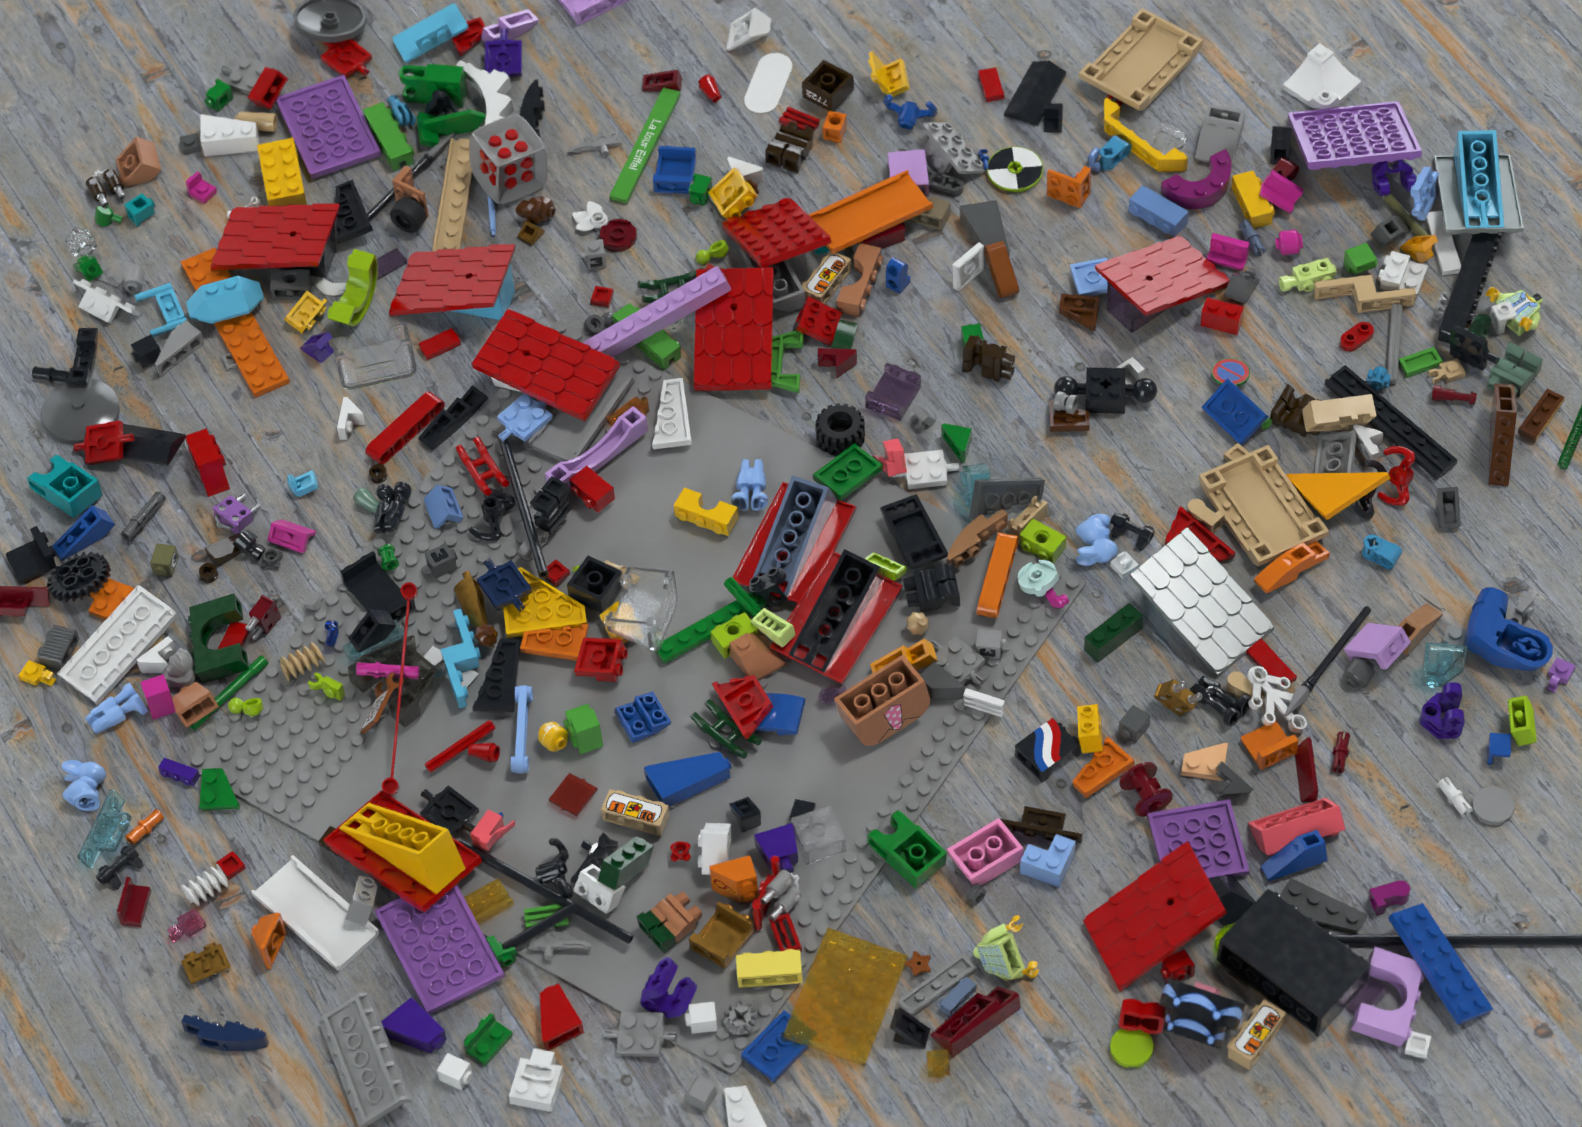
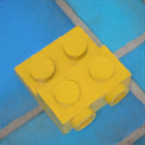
M735 167L708 192L721 215L726 219L740 217L741 212L746 207L752 206L754 199L758 197L751 184L745 181L740 171Z

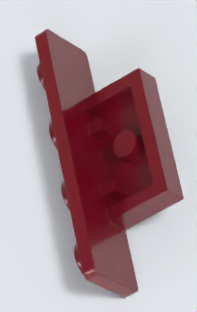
M0 586V616L21 617L26 615L29 606L48 607L50 605L47 587Z

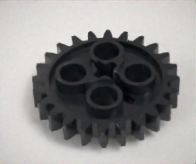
M91 551L88 555L83 552L81 556L75 554L74 558L67 557L68 561H61V566H55L56 571H51V576L47 577L49 581L47 586L54 599L58 598L59 601L64 599L67 603L70 599L73 602L77 598L83 600L85 595L90 597L91 592L97 593V588H103L102 583L108 582L107 578L111 576L109 573L111 571L107 559L103 555L100 556L98 552L93 554Z

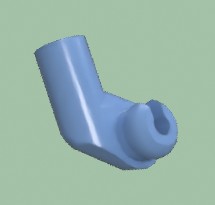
M1094 147L1088 155V166L1091 168V172L1095 171L1097 173L1100 172L1102 166L1101 163L1096 162L1100 155L1098 147Z

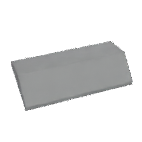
M1356 430L1319 436L1314 473H1352L1357 439Z

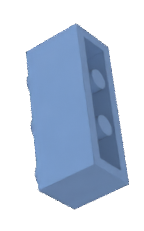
M1143 185L1129 199V212L1145 220L1148 224L1159 228L1165 234L1176 237L1188 224L1189 211Z

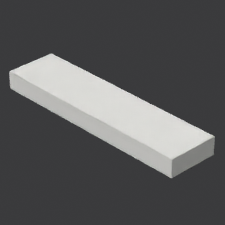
M1442 211L1428 212L1426 222L1430 235H1435L1438 240L1433 246L1442 276L1457 274L1460 272L1461 264L1452 234L1445 232Z

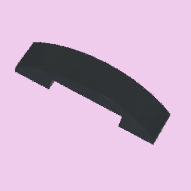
M98 328L78 329L76 338L77 350L73 368L69 370L68 384H87L90 381L96 360Z

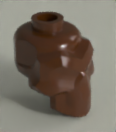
M538 196L530 198L529 201L522 200L515 211L521 218H527L528 222L540 224L553 218L556 208L554 207L553 200Z

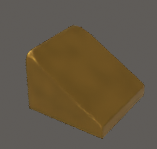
M525 221L517 237L534 245L544 234L545 230Z

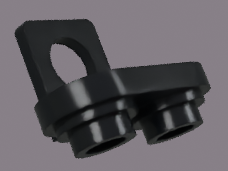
M437 90L433 92L431 101L426 104L425 113L437 116L443 111L445 115L450 114L448 107L452 109L453 113L458 111L448 93Z
M773 567L766 574L751 578L749 590L753 595L760 594L768 606L774 608L788 601L787 596L779 586L785 581L787 574L782 568ZM773 591L779 594L780 599L777 601L770 600V592Z

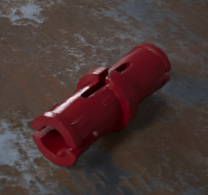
M1344 731L1337 733L1336 747L1333 748L1332 752L1334 758L1331 770L1336 773L1339 766V774L1344 773L1346 758L1349 755L1350 734L1346 732L1343 739Z

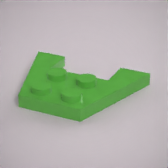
M796 330L773 336V387L796 393L800 392V374H782L784 348H803L804 333Z

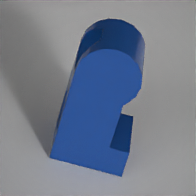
M894 257L890 259L885 273L887 288L901 294L911 282L910 276L907 275L908 264Z

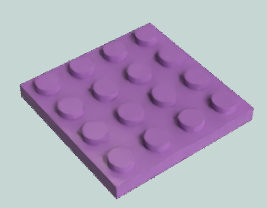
M1230 799L1148 813L1147 818L1159 862L1163 857L1188 841L1209 881L1217 876H1231L1235 878L1249 875V867Z

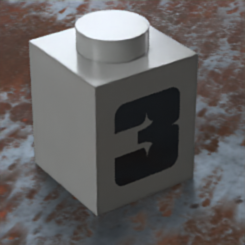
M603 239L584 241L588 270L607 268Z
M978 629L976 652L983 658L1000 659L1001 651L1005 652L1006 639H1002V631Z

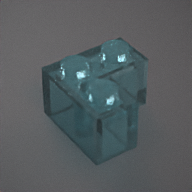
M986 463L962 466L963 472H960V481L963 487L967 489V494H964L965 506H969V509L971 508L975 479H991L990 468Z

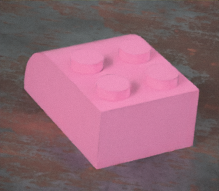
M998 818L948 848L947 854L972 885H983L1020 863L1023 856V847Z

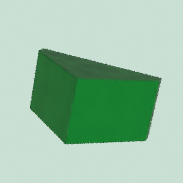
M946 423L942 424L941 437L960 462L964 463L972 441V428Z

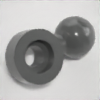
M606 312L602 315V318L595 314L590 315L584 321L586 332L596 335L604 329V326H612L613 313Z

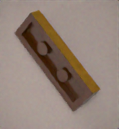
M1547 389L1519 427L1518 433L1536 442L1563 404L1565 397Z

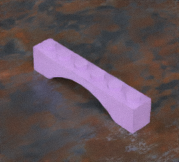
M634 406L617 419L608 433L590 450L574 459L559 462L545 473L546 482L553 476L567 483L569 488H571L569 479L585 466H588L594 472L648 432L647 417Z

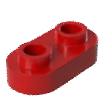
M1359 322L1343 333L1340 338L1341 348L1352 352L1370 341L1374 335L1373 325L1368 322Z

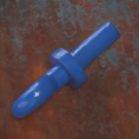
M981 149L978 151V155L983 162L984 169L987 170L989 168V156L982 153H987L988 150Z

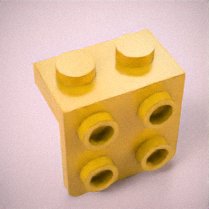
M873 51L869 52L870 59H868V63L872 69L871 78L874 83H878L883 93L895 97L910 90L905 62L902 58L884 65Z

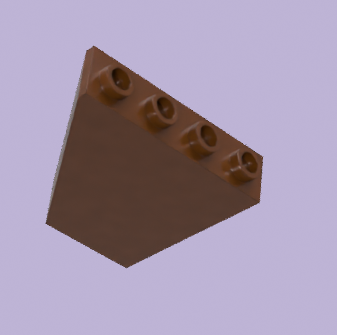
M1494 383L1490 419L1488 484L1509 486L1517 416L1514 385Z

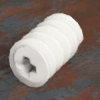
M216 864L217 870L214 867L209 868L210 874L203 871L202 878L195 876V883L189 880L187 882L188 887L183 884L180 886L190 903L194 902L199 906V898L206 902L207 893L214 897V889L220 893V885L226 888L229 887L228 880L218 864Z

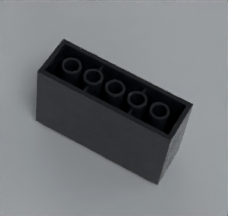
M1267 889L1219 940L1216 959L1317 1037L1327 1029L1367 985L1371 967L1366 958L1358 956L1347 944L1339 942L1331 932L1323 930L1312 918H1307L1296 906L1288 904L1280 894L1272 892L1270 889Z

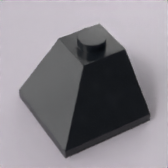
M1217 876L1210 881L1226 910L1225 917L1218 921L1225 929H1228L1256 901L1234 877Z

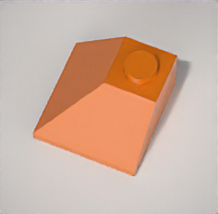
M277 912L260 917L251 932L255 946L266 968L271 970L287 935L281 913Z

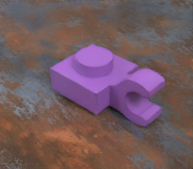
M1557 657L1548 672L1550 680L1547 690L1555 693L1560 682L1567 685L1575 671L1576 665Z

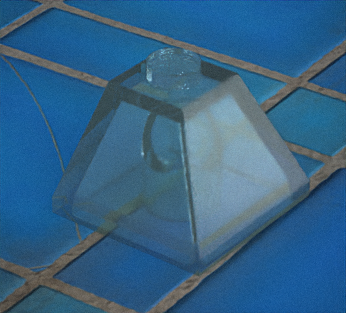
M1426 643L1422 663L1421 686H1428L1430 688L1443 687L1464 671L1468 646Z

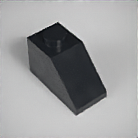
M369 609L348 639L357 652H362L386 640L396 627V624L388 611Z

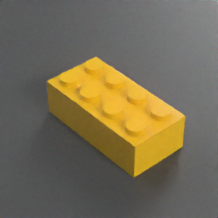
M294 138L258 144L257 149L268 205H307Z

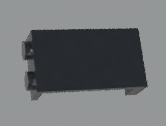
M374 551L363 555L359 560L351 565H347L340 571L343 584L367 612L369 609L388 611L394 622L406 615L407 600L403 598L398 585L378 564ZM414 599L410 600L409 612L416 609Z

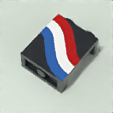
M1051 718L1015 745V757L1042 783L1048 779V771L1051 767L1071 753L1076 758L1080 755L1079 740L1075 736H1071L1066 731L1064 725L1060 722L1058 723L1054 718Z

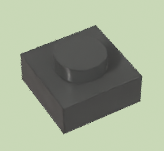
M197 133L179 137L184 155L202 151Z

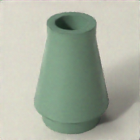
M359 488L353 496L356 505L374 514L376 513L380 502L367 488Z

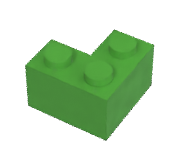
M585 704L565 711L566 720H563L567 732H570L573 748L577 747L580 755L603 747L601 728L594 709H590L589 705Z

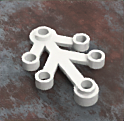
M1261 666L1252 667L1247 673L1249 682L1253 684L1252 698L1248 704L1253 710H1258L1262 706L1263 701L1260 698L1262 688L1266 693L1265 714L1261 720L1264 725L1271 726L1276 720L1274 704L1284 716L1288 707L1282 700L1290 702L1294 695L1284 692L1290 687V681L1286 677L1279 678L1268 675L1267 671ZM1269 684L1276 685L1279 690L1273 689ZM1291 712L1285 717L1288 720L1290 731L1294 733H1300L1307 726V721L1302 715H1294Z

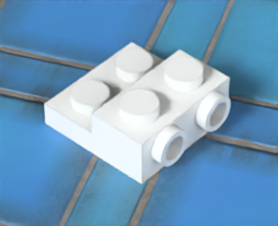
M1392 251L1390 256L1386 255L1383 266H1385V270L1381 269L1379 272L1380 289L1395 291L1415 288L1417 299L1428 271V265L1410 261V255Z

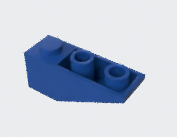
M1318 830L1297 836L1264 862L1260 868L1267 880L1272 881L1328 861L1326 843Z

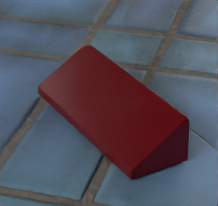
M1307 737L1298 745L1297 754H1295L1301 802H1313L1318 798V783L1312 739Z

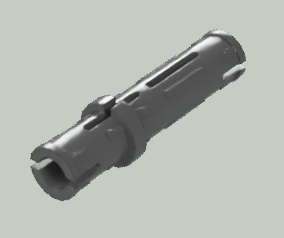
M156 491L139 513L130 519V523L120 533L125 540L131 541L135 534L145 527L147 520L166 500V497L161 492Z

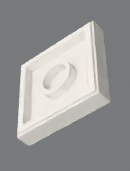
M978 242L953 263V289L956 291H960L984 270V245Z

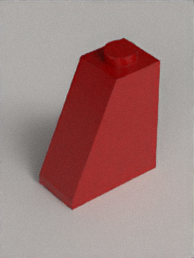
M559 983L554 986H548L540 992L541 1032L545 1051H549L584 1033L582 1021Z

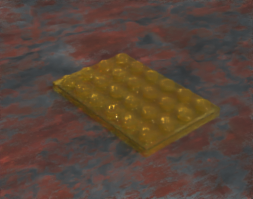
M827 928L783 1038L805 1044L808 1047L865 1067L908 956Z

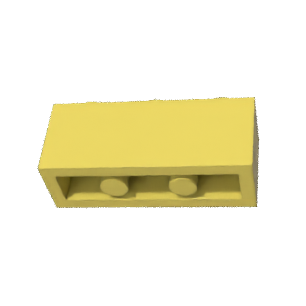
M787 949L780 952L765 951L754 954L746 952L736 955L738 988L803 983L800 950Z

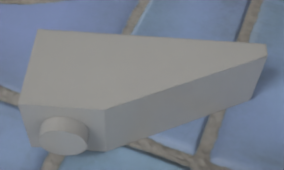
M187 320L171 331L155 363L160 378L204 345L201 332Z

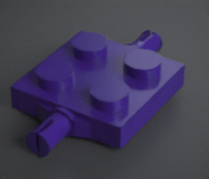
M501 29L500 39L485 41V71L491 74L493 70L506 73L509 77L522 76V40L508 39V30L504 29L503 31Z

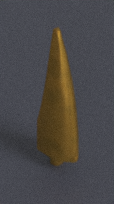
M465 571L462 574L464 579L454 587L456 597L474 628L481 626L483 623L488 625L483 592L477 580L471 576L470 571Z

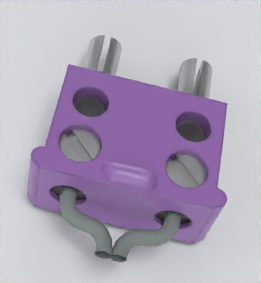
M241 493L236 498L230 495L217 506H213L214 518L217 522L215 526L218 529H230L235 534H238L253 521V514L260 509V505L255 503L248 509L241 503L247 498L246 494Z

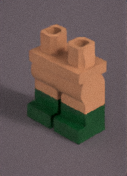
M683 891L675 896L670 893L666 896V899L661 900L647 913L642 912L636 916L639 928L652 939V942L663 953L682 940L690 931H694L696 929L695 923L702 917V911L696 905L689 910L684 908L690 903V899Z

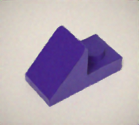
M329 332L313 335L300 349L322 363L334 352L328 343L333 337Z

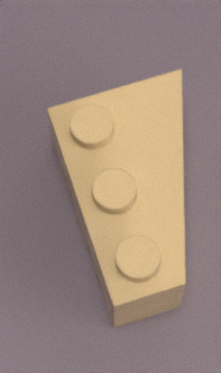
M1372 394L1323 401L1312 400L1302 409L1306 432L1353 430L1354 425L1365 426L1377 416Z

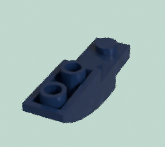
M186 1014L181 1021L185 1032L196 1035L201 1046L211 1049L250 1051L266 1048L269 1045L267 1035L263 1030L259 1028L251 1029L238 1021L231 1022L227 1020L223 1027L219 1023H209L198 1016L193 1015L191 1017Z

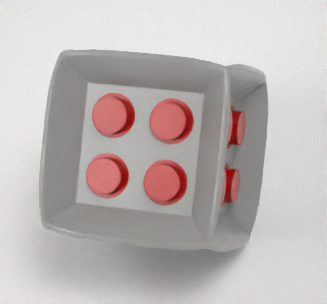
M520 115L507 116L472 132L469 140L470 166L476 180L497 204L512 202L538 191L546 184L547 153L544 144Z

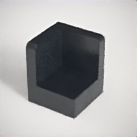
M1044 103L1043 131L1062 133L1063 103Z

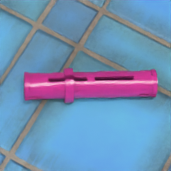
M357 662L356 675H369L380 678L387 677L392 672L394 673L393 677L400 678L401 665L381 664V662ZM404 665L403 678L418 679L419 666Z

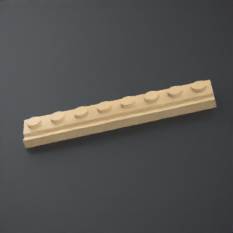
M450 139L432 251H437V249H461L473 178L469 159L470 139Z

